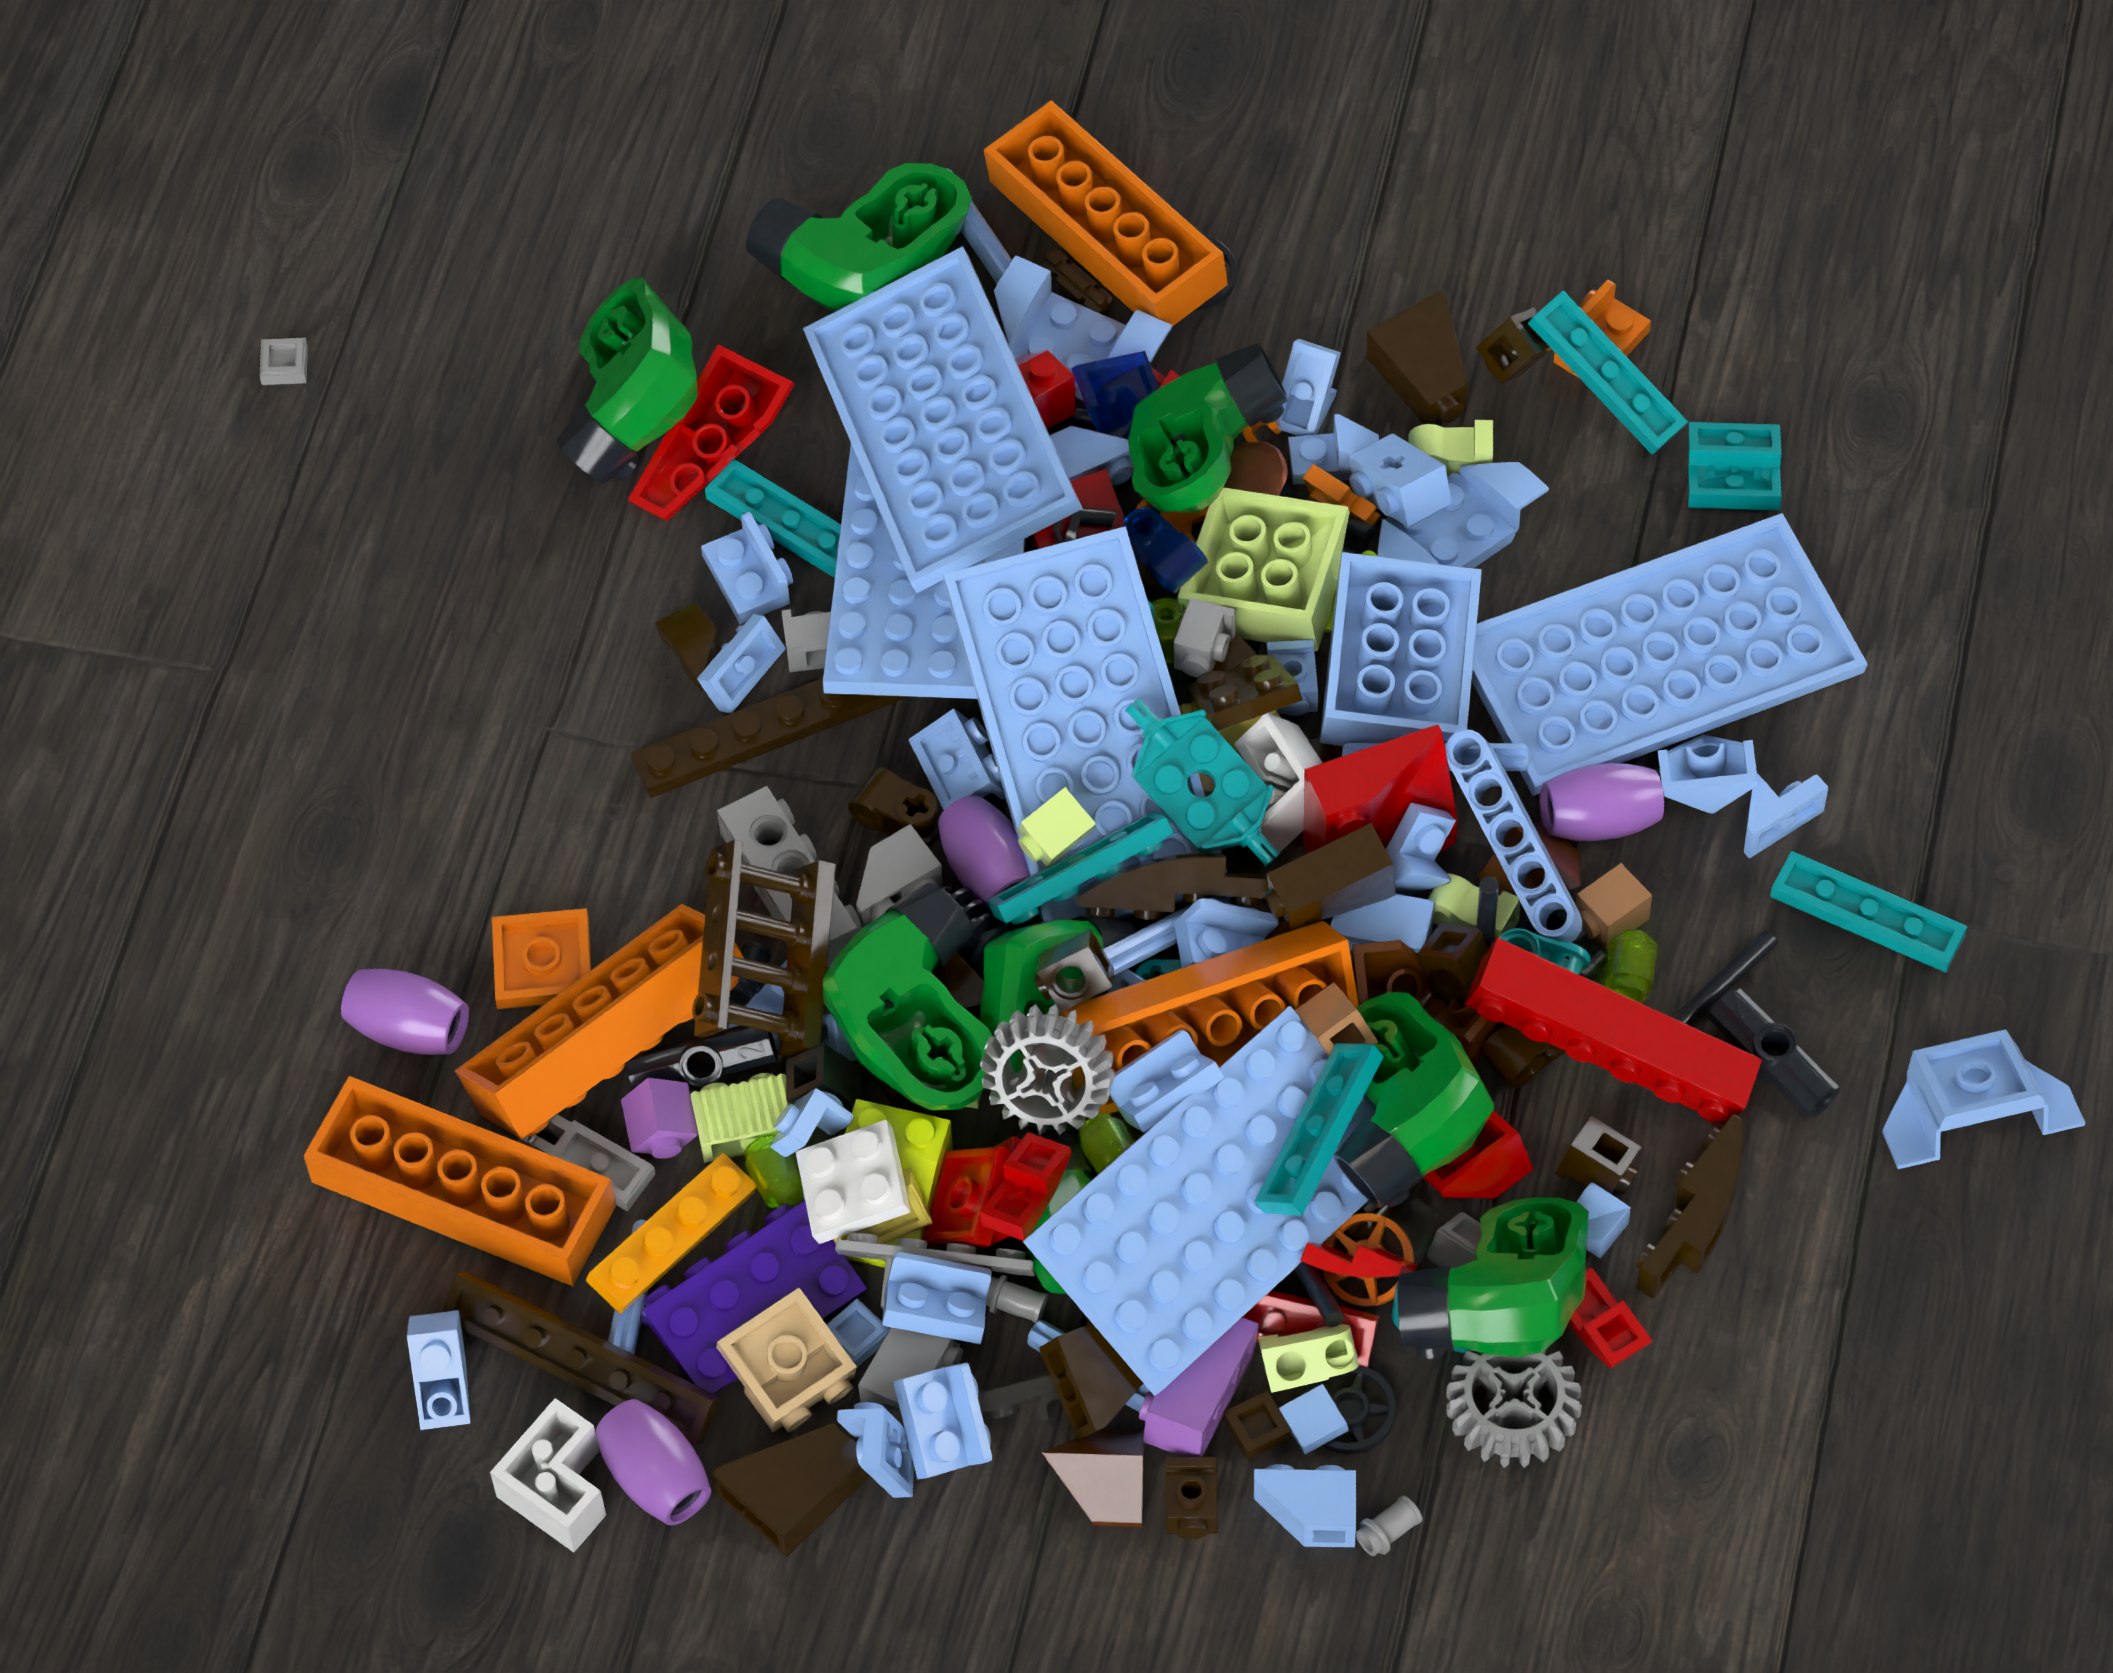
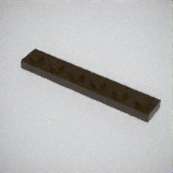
M823 678L631 752L632 763L649 798H653L905 699L907 696L824 693Z
M466 1271L456 1274L443 1312L459 1310L461 1329L615 1406L627 1400L637 1399L663 1414L680 1430L689 1443L696 1446L704 1442L720 1397Z

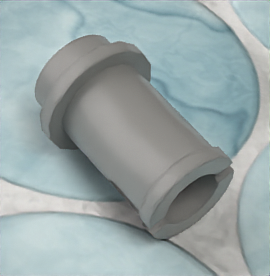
M1001 1275L1000 1278L991 1276L986 1297V1306L990 1307L989 1311L995 1314L997 1310H1001L1031 1320L1033 1323L1041 1320L1047 1304L1048 1294L1039 1293L1008 1282L1006 1275Z
M1401 1496L1397 1499V1502L1374 1519L1365 1518L1361 1521L1360 1529L1356 1531L1357 1540L1369 1555L1375 1556L1378 1553L1385 1555L1390 1551V1544L1413 1526L1422 1522L1421 1513L1408 1497Z

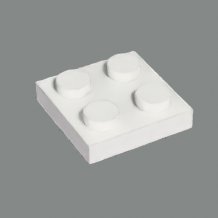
M887 1120L795 1151L812 1236L819 1244L911 1212L894 1130Z

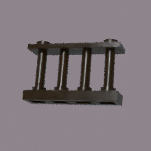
M732 840L711 849V854L705 867L708 890L699 989L692 1009L693 1018L696 1020L694 1036L705 1038L727 1029V1023L778 1034L780 1039L779 1055L792 1058L820 1045L824 1006L823 977L827 971L835 864L817 860L796 869L795 874L790 875L741 863L743 841ZM740 882L790 894L792 899L790 922L738 910ZM735 929L785 940L788 945L786 968L733 956ZM731 976L782 987L784 992L782 1015L729 1003Z

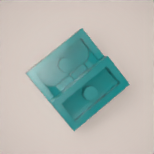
M1689 422L1688 508L1780 510L1782 497L1780 425Z

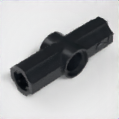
M1741 988L1729 991L1719 999L1715 1007L1709 1012V1020L1737 1048L1762 1059L1756 1078L1762 1082L1773 1084L1806 1118L1818 1116L1828 1108L1833 1099L1838 1095L1839 1086L1797 1045V1036L1794 1031L1785 1024L1774 1022ZM1776 1050L1783 1055L1774 1057L1764 1051Z
M736 1026L705 1038L695 1037V1032H693L684 1041L639 1052L627 1061L626 1064L632 1089L636 1088L647 1078L686 1082L688 1085L704 1087L715 1083L721 1076L777 1062L778 1055L773 1033L745 1026ZM703 1051L709 1053L714 1058V1061L709 1065L700 1066L691 1061L690 1056L695 1052Z

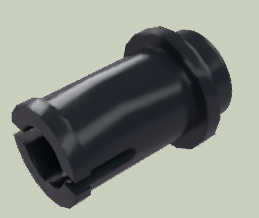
M747 941L742 946L741 954L744 959L767 964L772 957L770 949L759 942ZM739 978L737 985L730 990L729 999L738 1004H748L755 994L760 992L759 982Z

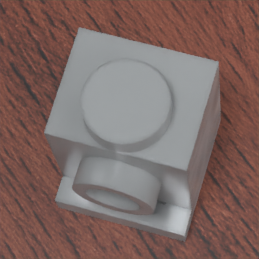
M1190 598L1174 641V668L1182 670L1190 676L1199 677L1207 672H1211L1216 661L1223 662L1227 654L1229 641L1233 642L1235 637V609Z
M791 609L782 610L789 671L798 672L825 668L831 612L813 611L804 616L791 617Z

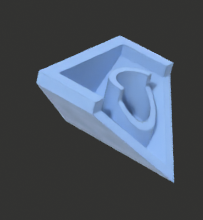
M1702 734L1669 751L1658 750L1664 796L1704 812L1714 814L1752 788L1758 786L1753 740L1743 741L1742 743Z

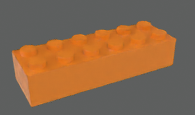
M1052 100L984 149L990 183L1133 312L1136 309L1171 324L1173 327L1228 285L1223 252Z
M684 904L679 905L456 1069L455 1073L480 1115L521 1140L526 1136L535 1135L547 1126L548 1120L564 1108L572 1107L581 1102L589 1089L603 1079H609L620 1073L625 1063L639 1052L655 1047L660 1043L663 1035L678 1023L691 1020L693 1018V1004L699 989L705 914ZM734 941L733 956L744 958ZM731 976L730 990L737 985L740 977Z
M1320 921L1081 1002L1060 1012V1015L1067 1017L1068 1013L1075 1010L1077 1014L1076 1023L1079 1025L1092 1020L1094 1028L1091 1036L1105 1035L1106 1045L1104 1050L1112 1051L1114 1059L1110 1068L1114 1069V1073H1116L1178 1030L1186 1031L1199 1053L1215 1061L1218 1067H1220L1286 1008L1291 1006L1293 1010H1296L1333 982L1355 1007H1358L1359 1004L1348 939L1326 922ZM1081 1066L1075 1068L1072 1074L1075 1091L1086 1082ZM1110 1095L1108 1101L1101 1105L1098 1117L1119 1111Z
M351 1076L347 1078L303 1155L311 1182L571 1286L575 1284L617 1206L611 1178Z

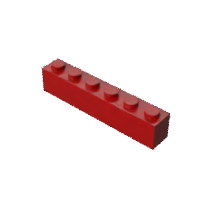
M1497 938L1483 955L1465 1002L1466 1006L1477 1010L1487 1020L1508 1024L1521 1030L1524 1036L1533 1041L1547 1042L1566 1051L1567 1055L1574 1060L1595 1064L1610 1071L1611 1075L1616 1079L1627 1083L1634 1082L1653 1091L1661 1100L1670 1103H1680L1697 1111L1703 1119L1713 1123L1726 1124L1733 1114L1739 1116L1746 1108L1762 1059L1500 938Z

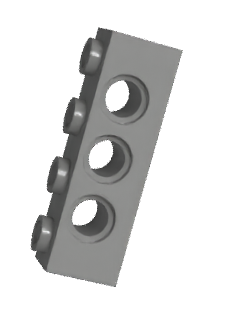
M768 786L717 810L720 834L726 843L732 840L743 841L741 863L794 875L796 869L813 863L817 859L815 848L809 837L805 833L799 836L792 826L795 824V820L784 799L777 801ZM766 841L778 842L771 846L762 845ZM835 879L827 967L832 964L836 955L862 929L861 921L854 908L850 904L844 907L837 895L840 894ZM753 886L773 918L790 922L792 909L790 894Z

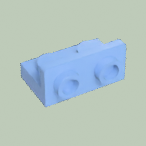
M750 512L741 515L743 529L701 546L702 556L739 624L747 622L753 614L764 615L790 604L788 585L793 583L792 574L784 558L776 560L771 551L774 549V544L766 525H757Z
M952 709L908 739L943 810L958 799L971 795L984 798L988 794L993 793L1001 800L1006 798L994 754H990L985 745L989 741L988 734L975 717L969 720L955 709Z
M1215 899L1197 900L1174 921L1182 968L1264 941L1265 937L1279 925L1278 918L1275 919L1273 914L1258 911L1252 907H1239L1221 903Z
M1178 1030L1117 1071L1113 1084L1109 1086V1089L1111 1090L1110 1096L1124 1120L1144 1133L1191 1093L1200 1095L1225 1077L1215 1061L1199 1053L1189 1034L1184 1030Z
M895 1252L885 1288L882 1326L981 1344L985 1328L986 1297L991 1282V1270L920 1255Z
M968 1363L945 1366L893 1381L917 1479L929 1478L969 1465L992 1461L990 1449L991 1436L983 1422L978 1402V1384L971 1374Z
M862 1402L855 1404L854 1409L838 1410L837 1421L853 1437H859L856 1453L861 1468L893 1498L912 1497L914 1463L905 1428L884 1406L877 1403Z

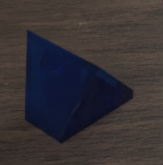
M1142 351L1088 362L1071 368L1086 409L1097 431L1128 439L1136 405L1159 389L1146 352Z

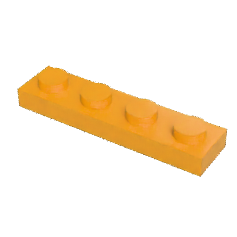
M723 1152L590 1271L586 1282L617 1312L622 1314L755 1193L758 1185Z

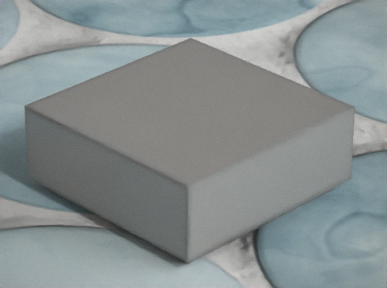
M306 338L261 339L260 380L262 385L306 383L308 359Z

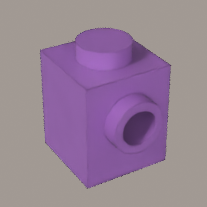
M647 1078L621 1099L631 1152L652 1154L653 1157L660 1159L673 1157L680 1153L681 1148L698 1135L689 1087L686 1082Z

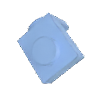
M815 1088L798 1099L794 1105L790 1103L781 1112L774 1124V1128L778 1130V1133L770 1147L786 1158L806 1145L816 1126L827 1134L834 1135L847 1127L854 1115L843 1108L842 1102L836 1096Z

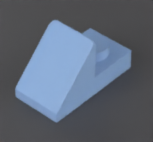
M1301 339L1294 341L1282 383L1289 401L1283 404L1284 413L1276 420L1281 431L1296 436L1317 435L1336 396L1337 390L1331 388L1341 352Z
M1334 414L1333 433L1288 437L1293 485L1305 484L1303 476L1313 464L1339 481L1349 480L1352 473L1348 456L1379 441V435L1339 414Z
M1757 774L1758 786L1752 788L1744 844V853L1749 859L1824 812L1828 786L1817 774L1803 783L1796 781L1782 791L1779 797Z
M1410 803L1386 848L1393 863L1396 894L1411 896L1451 882L1452 879L1435 862L1456 821L1447 811Z

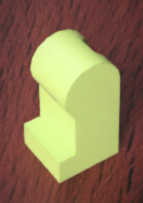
M1475 420L1474 427L1443 428L1434 424L1420 425L1410 431L1408 443L1443 463L1446 468L1447 477L1453 473L1460 474V466L1492 463L1493 420Z
M1448 874L1452 879L1451 882L1433 888L1427 899L1435 901L1433 923L1438 926L1440 923L1476 928L1479 887L1472 885L1460 876ZM1503 891L1498 896L1495 940L1500 938L1506 931L1515 929L1519 922L1520 900L1518 896Z
M1349 1325L1324 1326L1312 1331L1278 1337V1334L1258 1338L1271 1393L1328 1380L1329 1377L1348 1373L1359 1366Z

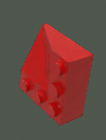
M1439 724L1304 769L1303 844L1307 853L1372 823L1386 849L1410 803L1447 811L1456 821L1439 853L1445 851L1450 845L1456 844L1457 814L1443 734Z

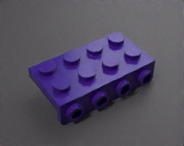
M805 1201L794 1208H791L788 1203L780 1206L764 1219L767 1224L766 1227L754 1235H751L748 1230L740 1233L724 1246L727 1251L726 1254L714 1262H711L708 1257L700 1260L684 1273V1276L687 1278L686 1281L672 1290L666 1284L644 1299L643 1302L646 1308L642 1310L640 1320L645 1326L649 1325L690 1383L715 1395L739 1379L716 1348L717 1342L796 1289L800 1288L823 1321L864 1294L867 1290L844 1255H839L836 1252V1244L833 1240L819 1244L814 1239Z

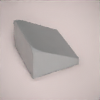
M1462 1211L1437 1230L1427 1252L1428 1259L1439 1267L1451 1265L1452 1269L1474 1261L1476 1247L1481 1239L1480 1223Z

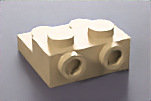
M800 1288L717 1342L716 1348L745 1387V1395L772 1432H775L782 1426L785 1427L787 1432L797 1429L812 1416V1413L809 1411L810 1407L822 1399H825L829 1405L843 1398L853 1388L849 1381L855 1378L857 1366Z

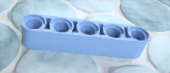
M1473 730L1456 732L1446 743L1447 762L1533 927L1542 936L1571 943L1582 930L1580 912L1495 750L1479 733ZM1471 746H1480L1481 753L1478 760L1471 765H1462L1461 755L1464 750ZM1500 786L1502 788L1500 800L1495 805L1483 806L1482 797L1485 791L1491 787ZM1514 827H1522L1524 834L1521 842L1511 848L1504 847L1503 840L1506 832ZM1543 868L1545 870L1543 883L1537 888L1527 889L1525 887L1527 874L1533 869ZM1558 909L1566 910L1567 920L1560 929L1547 930L1546 922L1549 914Z

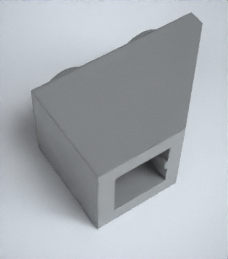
M911 824L870 847L856 903L857 915L861 921L862 928L884 915L890 906L926 883H934L943 888L942 865Z

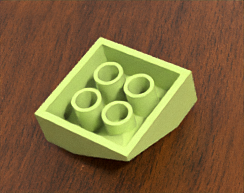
M1223 487L1218 498L1209 505L1178 595L1182 619L1190 598L1235 609V632L1242 639L1265 643L1314 639V651H1318L1331 612L1350 513L1349 507Z

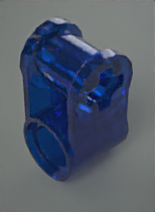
M1140 508L1134 510L1125 518L1122 527L1126 526L1135 556L1171 593L1175 594L1208 563V559L1200 548L1187 535L1175 529L1157 511L1151 508Z

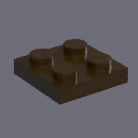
M1273 655L1249 657L1242 661L1239 667L1225 672H1207L1199 676L1197 682L1185 686L1191 705L1196 711L1204 710L1207 713L1205 718L1217 731L1303 700L1298 683Z

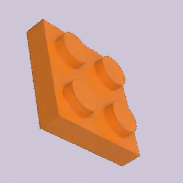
M587 908L492 917L495 1000L497 1009L545 1005L591 971Z

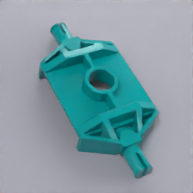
M1140 697L1125 709V712L1143 730L1141 736L1144 738L1131 777L1200 853L1214 852L1241 845L1243 848L1248 846L1263 862L1265 867L1280 855V852L1262 834L1263 830L1260 828L1274 787L1272 784L1267 786L1205 718L1207 713L1204 710L1162 720L1154 715ZM1196 773L1206 774L1213 782V793L1207 797L1193 795L1188 788V778Z

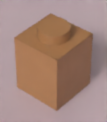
M1620 863L1577 894L1576 907L1580 912L1582 928L1587 932V938H1594L1607 950L1649 920L1652 895Z
M1334 982L1294 1010L1328 1057L1336 1043L1369 1045L1378 1043L1357 1008Z

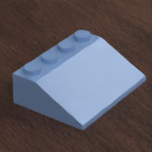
M1342 552L1336 582L1320 743L1344 746L1346 743H1384L1437 724L1441 728L1443 740L1448 741L1456 732L1467 730L1482 569Z

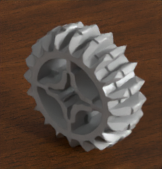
M1035 1004L1029 1009L1027 1017L1016 1010L1011 1015L1009 1023L1002 1020L995 1029V1035L988 1038L984 1048L986 1054L983 1055L980 1064L981 1070L985 1072L982 1078L983 1088L992 1090L989 1096L990 1105L1005 1104L1002 1110L1003 1119L1015 1114L1020 1117L1018 1123L1020 1130L1026 1127L1029 1122L1037 1124L1036 1128L1039 1135L1046 1131L1047 1125H1053L1057 1133L1061 1135L1062 1132H1065L1068 1123L1078 1130L1084 1125L1086 1117L1094 1119L1098 1115L1101 1105L1108 1101L1111 1092L1109 1086L1113 1084L1115 1077L1114 1069L1110 1068L1114 1059L1112 1051L1104 1050L1106 1045L1105 1035L1091 1036L1094 1028L1092 1020L1079 1025L1076 1023L1077 1014L1075 1010L1068 1013L1067 1017L1058 1016L1059 1011L1056 1004L1049 1008L1047 1015H1043ZM1020 1048L1024 1054V1065L1022 1070L1015 1074L1011 1066L1010 1056ZM1081 1066L1086 1082L1075 1091L1071 1085V1075L1075 1068Z
M1467 1350L1463 1355L1464 1366L1455 1365L1451 1375V1379L1454 1382H1450L1446 1388V1398L1450 1400L1447 1403L1446 1414L1449 1419H1454L1452 1430L1455 1436L1466 1435L1464 1446L1467 1448V1451L1482 1446L1481 1458L1483 1461L1489 1460L1493 1454L1500 1455V1464L1503 1468L1510 1463V1457H1518L1520 1464L1525 1468L1529 1465L1531 1454L1545 1462L1549 1457V1447L1559 1452L1565 1446L1564 1436L1572 1437L1576 1431V1422L1574 1420L1581 1416L1582 1405L1577 1401L1581 1397V1387L1579 1383L1572 1382L1575 1371L1572 1366L1561 1367L1563 1356L1560 1351L1548 1356L1545 1355V1350L1542 1353L1511 1357L1490 1355L1479 1352L1478 1355ZM1479 1386L1487 1391L1486 1398L1491 1401L1488 1412L1484 1416L1479 1412L1473 1400V1395ZM1543 1386L1548 1390L1554 1402V1408L1548 1416L1541 1411V1404L1536 1400L1539 1390Z

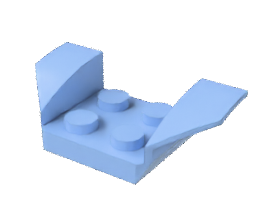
M1016 255L994 289L1007 343L1014 358L1048 350L1075 376V397L1087 403H1090L1098 395L1107 381L1150 363L1172 329L1171 324L1137 309L1127 325H1124L1059 296L1051 290L1050 270Z
M1520 462L1460 466V474L1453 473L1447 477L1452 504L1409 527L1391 516L1385 520L1382 519L1378 557L1475 568L1512 542L1515 533L1519 529L1520 510L1549 491V488Z
M2005 1029L1913 1051L1907 1071V1082L1882 1132L1897 1168L1901 1169L1940 1160V1137L1942 1131L2028 1111L2033 1112L2043 1135L2085 1126V1120L2076 1104L2070 1087L2024 1060L2018 1046Z

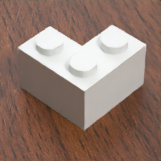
M1266 713L1234 745L1245 762L1267 786L1272 784L1274 787L1260 828L1263 830L1262 834L1277 851L1281 852L1304 830V769L1322 764V761L1298 725Z
M555 1398L490 1472L497 1498L572 1552L579 1548L606 1516L601 1491L579 1475L600 1451L594 1425Z

